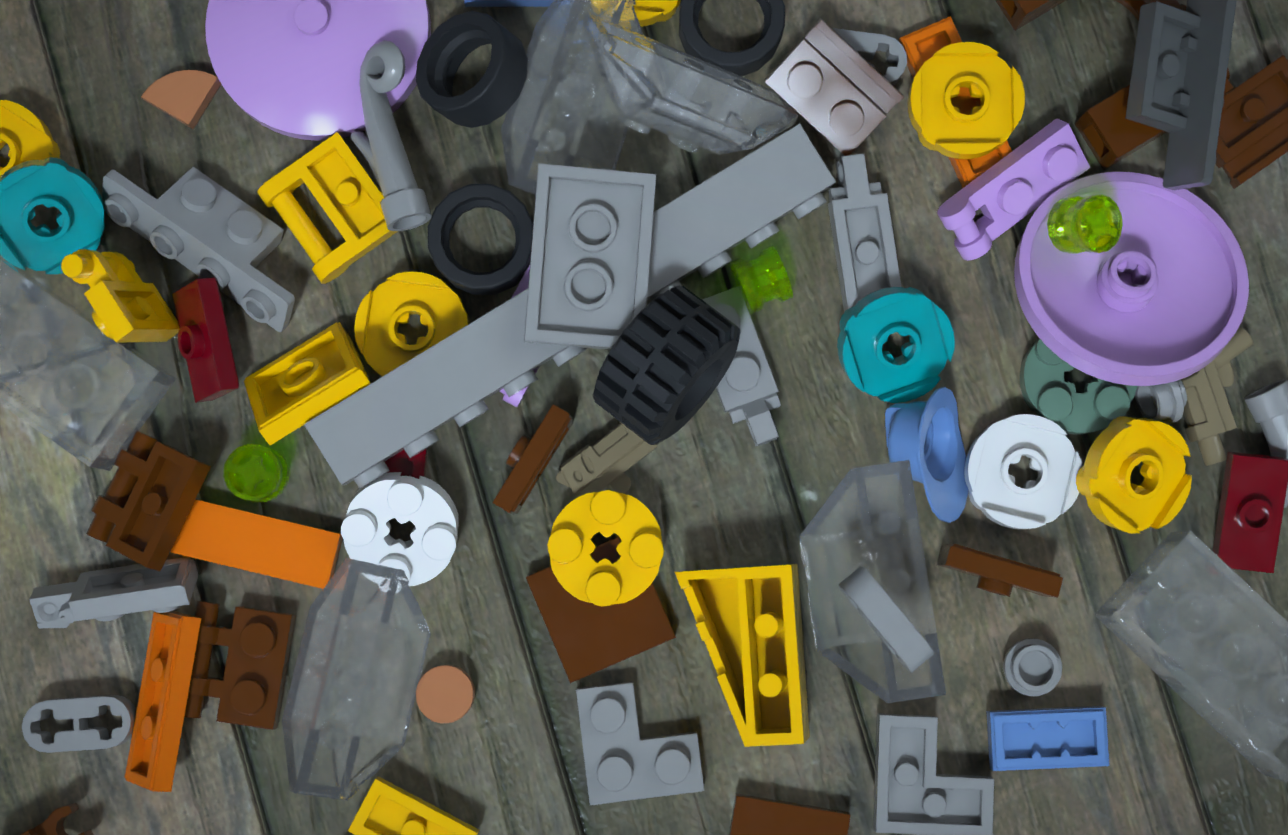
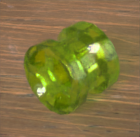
M1091 195L1084 198L1079 196L1062 198L1052 207L1047 222L1048 235L1053 245L1059 251L1068 254L1085 251L1089 253L1109 251L1119 240L1123 226L1122 214L1118 205L1110 197L1104 195Z
M773 245L762 249L759 257L750 261L739 258L730 262L736 286L740 287L750 315L761 311L764 303L774 299L784 302L794 297L786 269Z
M245 444L236 448L228 456L224 464L223 477L227 488L235 496L247 501L268 502L277 498L285 490L289 481V467L286 459L278 451L260 444Z

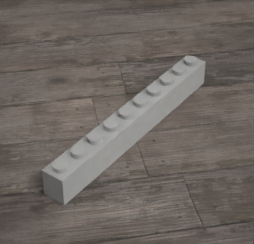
M801 124L796 125L653 212L647 300L650 299L652 301L667 290L678 285L682 286L679 281L696 270L700 272L703 278L714 273L732 261L727 251L745 240L750 249L766 241L780 231L775 222L792 211L799 220L827 203L822 193L836 181ZM528 289L304 425L341 485H347L354 480L359 489L390 471L384 461L402 450L406 451L409 458L419 454L439 441L438 436L434 432L453 419L459 428L489 410L484 402L487 398L502 389L505 390L508 397H511L538 380L533 371L537 367L551 359L560 367L586 351L587 348L524 343Z

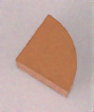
M181 70L156 80L146 89L141 98L194 129L219 89L221 82L218 77L207 72Z

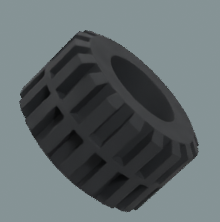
M675 286L652 300L620 335L599 371L593 399L595 403L648 444L655 445L679 431L697 413L718 386L736 354L741 333L740 328L686 287Z

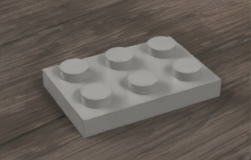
M538 163L524 343L611 350L626 327L646 307L656 174Z

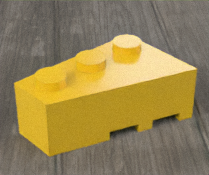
M798 564L675 572L679 585L685 592L697 622L696 627L700 637L705 642L718 674L716 677L744 746L804 744L810 737Z

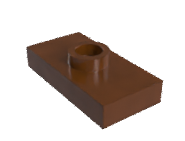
M553 404L532 439L522 435L506 461V464L511 466L513 470L492 503L510 514H518L574 423L569 413Z
M954 543L941 546L936 564L944 568L979 577L976 588L1010 597L1014 587L1041 596L1058 598L1063 578L1060 577L1061 574Z

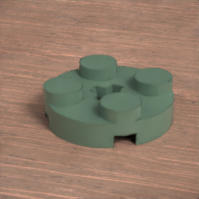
M1039 337L1025 354L1020 368V388L1024 401L1031 411H1035L1038 416L1055 422L1067 434H1087L1104 429L1109 426L1113 419L1124 416L1128 412L1137 386L1112 383L1092 376V382L1085 385L1084 393H1077L1074 383L1065 382L1064 372L1071 371L1074 367L1059 358Z

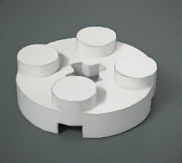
M1031 414L1014 415L988 425L971 444L965 461L964 475L971 503L993 522L1013 529L1037 528L1054 521L1059 515L1064 514L1074 504L1079 495L1076 486V476L1079 469L1083 466L1078 451L1075 452L1072 442L1066 437L1068 434L1055 422ZM1021 456H1026L1030 458L1029 467L1038 471V477L1036 481H1026L1024 487L1020 488L1015 485V477L1008 473L1010 464H1017Z
M389 472L359 489L352 498L341 526L344 546L354 565L366 576L376 580L381 587L390 591L400 590L405 586L419 585L436 577L449 564L457 545L459 520L456 506L449 494L439 484L423 476L417 479L411 476H400L401 472ZM395 518L399 523L403 524L410 520L415 525L410 534L411 540L403 541L392 538L388 534L391 530V525L388 521Z

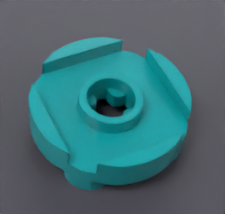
M49 157L43 160H30L10 168L0 177V255L7 262L23 270H26L27 267L35 271H45V274H62L61 263L65 256L79 249L97 250L104 231V203L95 184L83 172L69 166L62 159ZM44 204L47 208L53 206L58 208L60 213L57 215L56 220L59 226L53 230H50L45 224L35 227L30 221L36 216L34 207Z
M889 287L877 290L862 298L855 306L847 309L841 316V331L837 344L841 366L857 388L869 395L877 396L881 401L901 403L923 396L941 380L938 375L944 369L947 359L951 362L955 350V337L951 322L937 304L916 288ZM895 332L900 336L909 335L910 342L902 345L901 356L894 358L889 351H882V346L887 342L889 335Z

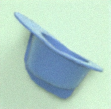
M941 387L936 389L927 401L896 403L886 409V444L892 468L909 479L923 483L926 497L933 513L939 520L951 523L960 517L968 496V487L964 475L966 454L959 429L956 399L950 389Z

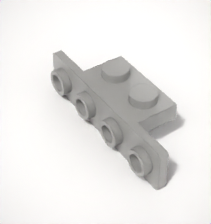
M195 167L187 171L158 199L113 169L103 177L102 200L104 210L115 223L122 227L131 228L151 242L156 251L162 256L177 260L194 272L199 279L215 278L219 291L241 305L245 312L255 321L266 323L278 332H282L289 325L295 302L294 295L256 269L281 243L284 229Z

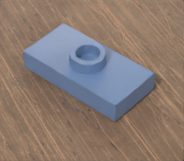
M1088 706L986 711L989 765L992 771L1109 766L1106 707Z

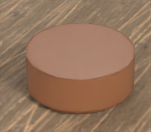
M440 665L430 669L421 677L416 688V701L420 711L428 719L437 723L446 724L459 720L468 713L475 699V687L471 677L463 669L454 665Z

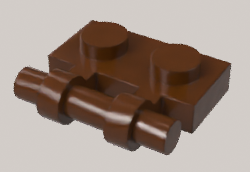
M136 430L127 450L121 448L116 457L114 465L118 466V469L105 496L98 495L91 509L95 516L86 534L106 542V546L142 566L161 572L211 466L169 445L158 442L156 438Z
M197 601L195 617L201 618L184 717L201 718L204 696L220 698L216 720L218 722L270 730L278 728L296 615L238 606L235 607L232 628L216 626L220 607L219 603ZM213 645L229 647L223 679L208 677Z

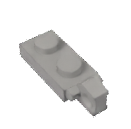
M864 153L842 156L840 161L836 162L839 187L828 190V210L844 312L855 306L858 301L872 292L889 287H902L887 193H882L880 182H868Z
M738 286L702 299L738 326L741 331L733 361L716 387L724 412L729 413L733 424L746 420L755 447L774 441L779 436L769 410L781 406L777 395L779 390L740 287Z
M191 557L166 560L161 572L146 568L141 564L80 573L76 582L35 587L29 600L39 629L67 628L70 623L88 619L112 621L125 614L149 610L157 613H166L176 610L182 605L190 604L198 579V572L194 558L191 559Z

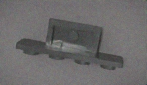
M1187 0L1186 11L1158 1L1141 6L1126 119L1169 132L1163 177L1164 188L1175 191L1211 184L1213 180L1237 0Z

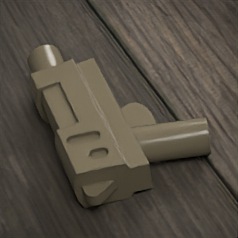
M1242 327L1237 329L1222 352L1211 363L1200 371L1180 379L1187 393V403L1183 412L1187 424L1185 432L1189 443L1197 441L1205 466L1227 460L1219 434L1237 428L1224 388L1230 387L1234 382V372L1230 361L1254 344L1249 333Z
M619 421L620 424L590 446L588 443L561 464V471L557 473L556 480L558 483L571 488L576 498L586 493L605 490L625 494L631 487V479L624 473L658 447L657 444H648Z

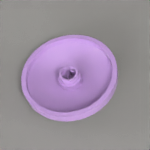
M209 0L205 29L207 49L212 67L226 92L243 111L261 125L277 133L303 140L322 141L328 139L336 132L342 138L351 136L352 132L366 131L359 85L360 69L367 51L374 44L384 40L390 41L401 50L405 58L404 77L396 88L386 92L392 113L405 102L417 85V61L425 42L431 36V21L426 0Z
M1105 172L1089 175L1064 185L1043 201L1034 212L1019 242L1015 257L1014 278L1017 297L1022 311L1036 335L1052 352L1069 365L1088 375L1112 383L1130 386L1161 385L1186 378L1200 371L1222 352L1234 336L1242 322L1247 307L1249 279L1246 262L1238 241L1224 220L1213 208L1186 189L1174 191L1164 188L1162 178L1147 174Z

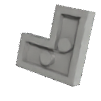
M633 681L576 689L590 805L704 791L697 731L640 738Z
M877 713L873 830L876 833L993 835L994 778L990 776L936 774L938 717Z

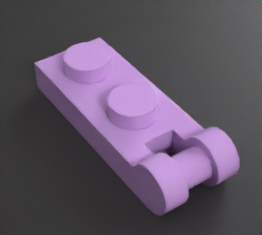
M1056 118L946 200L939 207L937 214L947 230L954 231L956 235L954 245L963 260H974L986 254L990 250L993 240L1039 207L1052 193L1071 183L1091 167L1069 123ZM980 208L984 216L974 222L975 211Z

